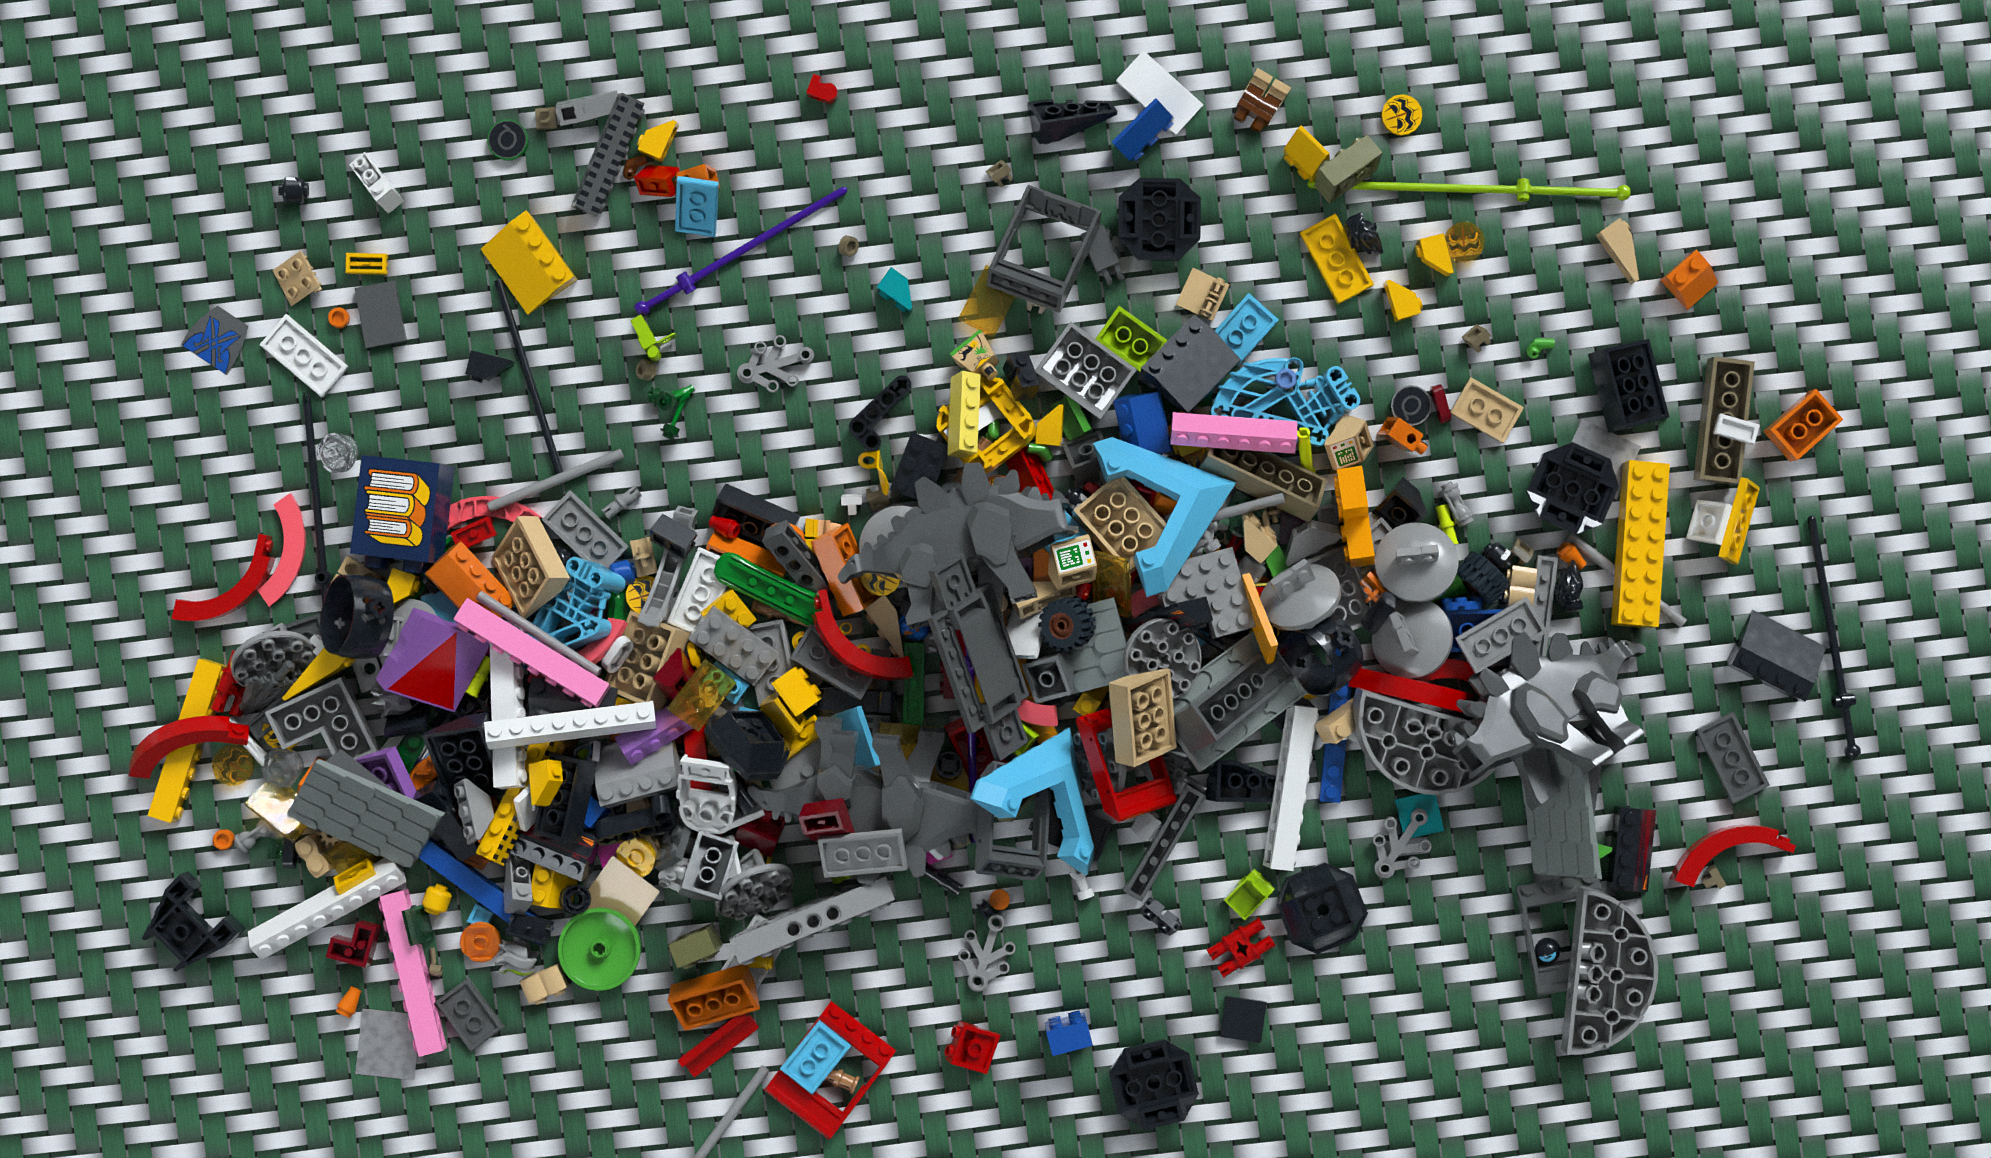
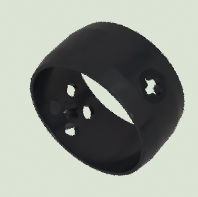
M356 574L339 575L331 582L323 600L320 618L321 639L327 652L339 657L354 659H372L382 653L389 640L394 618L393 595L389 585L375 577ZM366 597L369 599L368 604L364 603ZM363 614H366L368 616L367 622L363 621ZM339 618L345 624L341 626V629L335 624V621H338ZM385 618V622L380 624L379 620Z
M1335 613L1311 629L1282 630L1277 637L1278 652L1306 692L1314 696L1325 697L1339 691L1357 675L1363 665V651L1356 634ZM1305 635L1313 639L1325 651L1334 670L1326 666L1314 654ZM1325 635H1329L1330 642L1325 640ZM1336 649L1340 650L1341 656L1336 655ZM1297 660L1303 661L1302 667L1298 668L1296 666Z

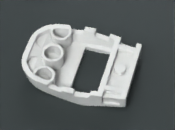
M684 755L679 765H682V770L678 774V789L676 791V798L680 801L679 812L682 821L689 828L698 832L699 830L710 834L727 832L734 820L738 785L733 768L724 762L689 758L688 755ZM690 780L728 785L729 794L691 788Z

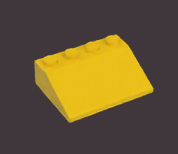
M527 210L510 221L481 248L527 315L578 280Z

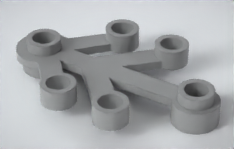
M778 335L774 338V346L764 364L756 366L761 355L767 351V345L763 341H758L754 346L755 351L750 361L738 368L737 375L743 383L756 382L766 387L769 392L775 393L779 390L778 382L775 380L769 381L759 374L768 372L784 380L789 386L794 387L799 382L798 377L795 374H788L778 368L800 361L804 364H809L814 360V352L809 347H803L797 354L776 360L781 349L787 343L784 336ZM783 338L784 343L782 345H778L777 339ZM759 344L764 345L765 348L763 351L757 350V346ZM808 351L809 357L803 358L802 353ZM747 369L751 371V375L748 377L744 376V371ZM790 377L796 378V382L794 384L789 383ZM771 383L777 385L775 390H770L769 385Z
M1416 808L1411 812L1410 817L1412 821L1399 840L1396 832V819L1394 817H1387L1384 824L1388 829L1392 848L1388 856H1386L1384 848L1386 842L1384 835L1380 833L1374 835L1373 843L1376 845L1379 857L1374 869L1379 877L1389 878L1394 874L1395 870L1419 868L1420 861L1416 856H1411L1408 860H1395L1401 854L1416 851L1426 853L1431 850L1432 845L1427 839H1423L1418 843L1407 844L1418 826L1424 825L1427 822V813L1422 808ZM1418 814L1423 815L1421 821L1416 820ZM1393 820L1394 825L1389 827L1387 821ZM1382 837L1383 841L1382 843H1376L1375 839ZM1425 842L1429 844L1427 849L1421 847ZM1413 859L1417 860V865L1415 866L1410 865V861ZM1387 865L1389 869L1384 872L1381 870V867Z
M998 914L992 915L988 920L990 930L983 950L976 938V932L973 929L965 932V940L970 943L979 960L977 970L970 960L971 954L969 950L961 949L958 953L959 960L964 963L970 974L968 986L975 992L983 991L990 979L1009 972V964L1006 961H1001L996 968L985 973L988 964L1007 954L1011 955L1016 950L1015 944L1009 941L1004 944V947L991 953L997 932L1004 927V919ZM994 919L1000 920V924L998 926H994L992 924V921ZM972 932L975 937L968 939L967 933ZM1009 944L1014 947L1011 952L1006 950V946ZM967 952L968 958L963 959L960 954ZM1001 964L1007 965L1006 971L1000 970ZM977 977L982 980L979 985L974 983V979Z

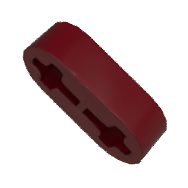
M1441 384L1431 386V396L1440 424L1450 422L1451 413L1443 386Z

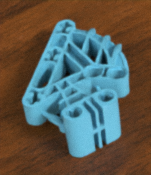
M1268 358L1253 363L1244 362L1243 365L1245 367L1237 372H1230L1231 377L1224 385H1218L1220 390L1213 402V406L1209 410V415L1217 416V413L1214 411L1221 408V412L1226 414L1231 410L1230 417H1260L1261 419L1295 421L1263 413L1266 409L1285 399L1298 420L1297 427L1308 428L1311 430L1310 435L1320 433V437L1323 439L1318 442L1316 437L1310 436L1311 446L1320 447L1325 444V440L1329 436L1327 429L1331 425L1333 426L1344 414L1357 408L1360 404V397L1355 388L1350 389L1349 386L1352 383L1349 382L1347 384L1348 376L1339 366H1333L1321 376L1300 383L1303 362L1299 358ZM1289 363H1294L1298 367L1295 373L1296 383L1291 393L1280 389L1275 381L1264 378L1275 377L1281 369L1288 368ZM1253 382L1275 387L1263 395L1242 390ZM1314 386L1317 392L1314 394L1312 390H1309L1307 392L1309 400L1306 402L1299 387ZM1238 394L1255 398L1254 401L1244 407L1232 405ZM1325 411H1329L1332 416L1323 428L1315 414L1319 413L1321 418H1325L1327 416Z
M571 557L566 563V571L570 574V581L564 586L562 591L526 618V620L531 622L533 616L536 615L532 624L563 644L567 636L581 631L579 638L564 644L572 650L605 638L611 633V623L606 619H602L603 609L606 607V601L611 597L610 592L620 593L625 588V579L621 575L599 563L577 557ZM514 604L512 606V608H514L513 611L520 615L516 605ZM593 608H599L598 617L590 613ZM561 617L574 623L555 631ZM522 663L523 669L528 668L527 665Z

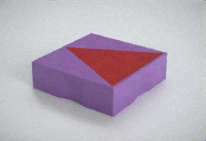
M413 607L400 632L398 642L388 655L376 681L385 691L455 712L490 643L486 641L483 644L474 638L475 634L469 630L467 633L456 627L458 623L446 621L437 615Z

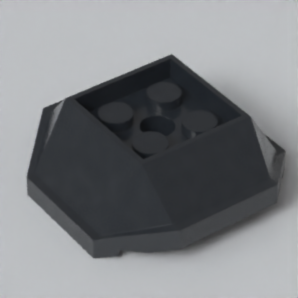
M1138 178L1119 196L1118 239L1138 261H1179L1200 240L1201 197L1180 178ZM1159 215L1163 217L1164 223L1157 225L1154 223L1153 218Z
M1574 442L1542 453L1526 489L1537 517L1573 534H1579L1603 524L1619 488L1611 459ZM1570 483L1576 489L1573 495L1567 491V486Z
M763 710L728 711L718 716H709L705 723L704 732L723 760L733 769L739 771L746 781L778 779L790 752L786 747L785 741Z
M1325 862L1287 876L1276 902V907L1290 942L1316 954L1355 940L1368 915L1354 876ZM1326 904L1327 912L1322 915L1318 914V906Z
M1165 1038L1124 1048L1109 1070L1118 1113L1143 1130L1184 1121L1199 1095L1189 1052ZM1152 1077L1159 1079V1083L1155 1087L1148 1085V1081Z

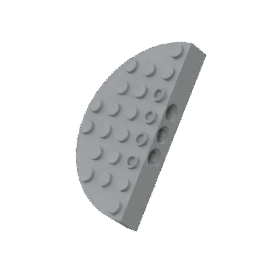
M1356 687L1353 701V718L1357 740L1370 763L1394 783L1414 792L1441 795L1466 790L1483 781L1496 770L1495 768L1489 769L1470 779L1468 776L1470 772L1458 756L1452 752L1455 748L1451 740L1452 736L1455 733H1459L1464 738L1467 737L1459 723L1465 721L1471 724L1472 721Z
M886 876L878 877L871 885L858 883L835 891L831 896H822L775 915L772 920H764L737 933L729 940L738 964L742 963L744 966L754 962V957L761 956L764 958L774 954V949L780 947L783 950L793 946V941L811 939L814 937L813 933L821 932V934L833 929L832 925L850 923L854 916H860V918L872 913L871 909L879 907V910L889 907L891 906L890 902L895 900Z
M1578 886L1561 1044V1049L1566 1054L1571 1055L1593 1053L1604 1047L1608 1048L1628 1036L1643 1020V1015L1649 1005L1651 1006L1658 982L1657 954L1654 950L1652 938L1641 920L1633 911L1610 895L1583 886Z

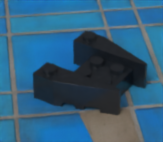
M189 871L179 874L165 889L162 895L163 898L154 912L152 921L147 926L142 937L143 940H147L155 935L181 961L173 969L175 972L233 943L246 929L232 914L223 918L212 928L187 903L203 886Z

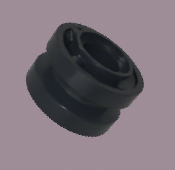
M569 885L561 891L559 903L564 911L580 914L590 906L591 895L584 886ZM576 893L579 896V902L573 905L571 903V896Z

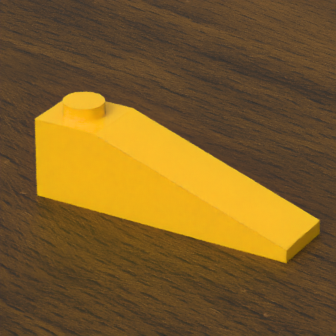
M324 647L282 699L287 701L302 695L344 668L350 667L356 659L333 655L327 652Z

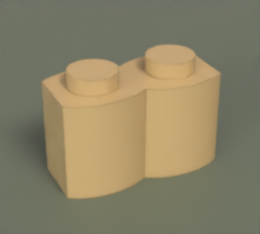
M1510 566L1505 572V577L1510 586L1502 594V601L1508 607L1527 597L1533 606L1537 568Z
M314 833L296 842L295 848L299 856L306 861L309 872L315 878H319L334 870L336 862L333 856L325 850V844L319 843L321 837L316 836Z
M560 963L519 981L528 1003L535 1002L536 1005L546 1001V996L554 994V997L565 993V988L569 986Z

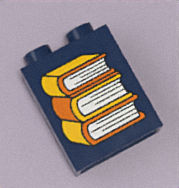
M362 455L350 554L365 555L364 567L389 569L391 558L404 560L402 571L425 573L428 570L429 563H435L445 553L455 467L440 463Z

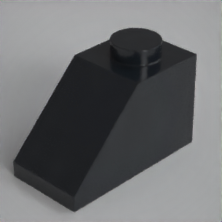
M471 350L465 374L471 376V381L482 383L483 380L490 381L514 366L515 362Z

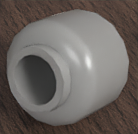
M1245 555L1238 563L1241 578L1242 575L1249 573L1254 584H1256L1266 571L1265 562L1259 563L1254 557Z

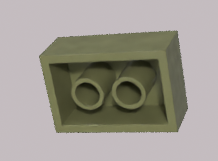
M1368 135L1362 139L1359 137L1351 143L1349 148L1346 150L1341 149L1335 154L1333 159L1330 161L1325 160L1319 165L1314 186L1330 204L1376 172L1383 152Z
M713 922L675 938L668 946L677 968L683 966L684 969L696 965L701 959L704 962L714 958L720 952L719 949L723 944Z

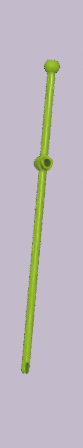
M1526 178L1518 179L1515 186L1360 182L1351 189L1515 194L1517 201L1520 202L1529 201V195L1608 196L1616 197L1621 201L1630 198V188L1627 185H1620L1617 188L1531 186L1529 179ZM1309 181L1307 186L1316 189L1314 186L1315 181L1313 183Z

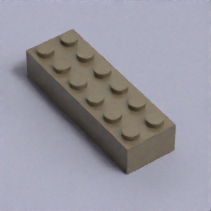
M1722 357L1707 359L1693 480L1728 485L1739 484L1740 477H1742L1745 443L1715 435L1713 431L1718 414L1720 413L1748 421L1755 361Z
M1206 447L1199 469L1236 482L1235 488L1258 499L1283 493L1285 503L1274 506L1307 522L1318 511L1328 480L1271 452Z

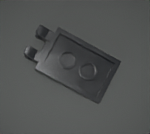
M1053 804V807H1050L1048 844L1060 848L1063 841L1061 830L1064 828L1061 818L1057 817ZM1086 814L1094 845L1093 861L1098 862L1112 823ZM1031 821L1028 828L1030 831H1033V821Z

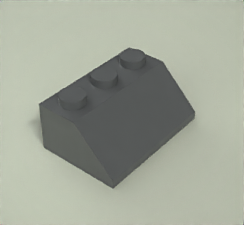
M699 830L678 894L695 900L721 901L723 895H721L719 889L728 880L739 842Z

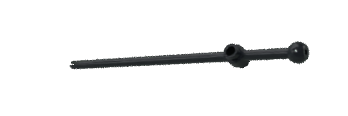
M304 393L302 398L319 571L315 575V582L321 586L323 605L325 594L333 580V576L327 571L311 396L307 393L308 403H306V395Z
M1809 516L1807 521L1838 691L1836 696H1832L1831 703L1833 708L1841 709L1847 746L1844 748L1845 756L1855 758L1860 756L1861 749L1855 743L1849 708L1856 704V697L1853 693L1848 694L1846 692L1817 522L1814 516Z

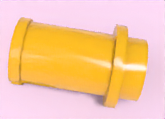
M770 955L764 958L757 956L754 957V962L747 964L748 968H762L769 971V969H773L774 957H770Z

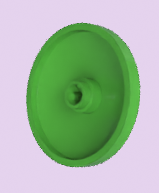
M606 907L590 908L574 916L564 927L558 942L559 961L566 975L577 985L597 991L612 989L625 982L635 971L641 956L640 936L631 920L621 912Z

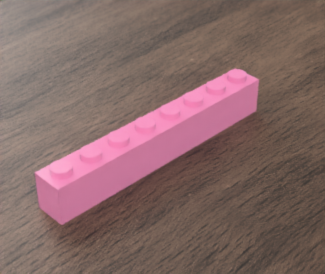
M468 598L454 617L455 622L458 623L456 625L457 628L465 633L468 630L475 634L474 638L483 644L486 641L493 645L491 648L496 652L509 654L511 661L518 665L521 662L527 665L529 672L536 676L539 673L545 676L547 683L554 687L557 684L563 687L562 691L570 697L578 696L581 698L580 702L588 708L592 706L598 708L611 688L602 679Z
M404 889L380 896L378 905L380 911L384 913L385 920L383 925L390 937L388 946L390 952L394 954L393 966L400 978L398 980V987L400 992L404 994L403 1007L409 1015L408 1028L414 1035V1051L418 1052L419 1057L443 1051L447 1048L438 1008L435 1004L436 1000L409 890Z

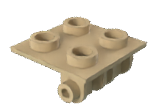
M299 251L273 270L291 306L313 291L317 293L322 290V284L315 277L316 272H312L314 268L310 265L308 257L304 256L302 251Z
M1192 268L1176 305L1213 322L1230 284L1225 283V280L1219 277L1214 278Z

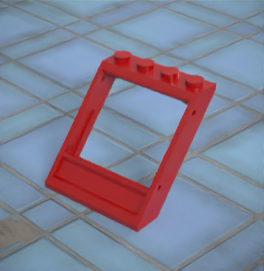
M1111 708L1102 709L1101 711L1076 718V724L1106 814L1121 822L1176 803L1177 799L1163 755L1148 761L1153 780L1123 789L1122 792H1114L1096 735L1112 727Z
M832 1001L826 1006L805 1036L818 1020L822 1021L851 1046L879 1066L867 1083L861 1086L843 1111L815 1091L813 1094H810L780 1069L764 1089L765 1092L828 1140L832 1138L896 1052L893 1047Z

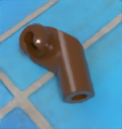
M645 154L626 161L622 172L625 179L632 180L636 175L638 167L648 164Z

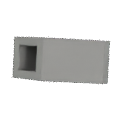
M1310 520L1292 529L1285 552L1286 565H1295L1308 555L1317 554L1321 548L1337 543L1342 538L1339 526Z
M463 779L454 784V795L458 801L459 816L464 827L463 835L467 840V845L482 838L494 818V812L490 796L468 779Z

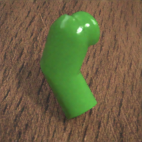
M1554 338L1534 339L1527 347V355L1530 358H1537L1543 348L1554 349L1555 340Z
M997 419L988 424V432L985 434L986 439L991 442L1000 436V422Z
M1027 444V453L1037 454L1043 462H1049L1052 459L1053 453L1047 445Z

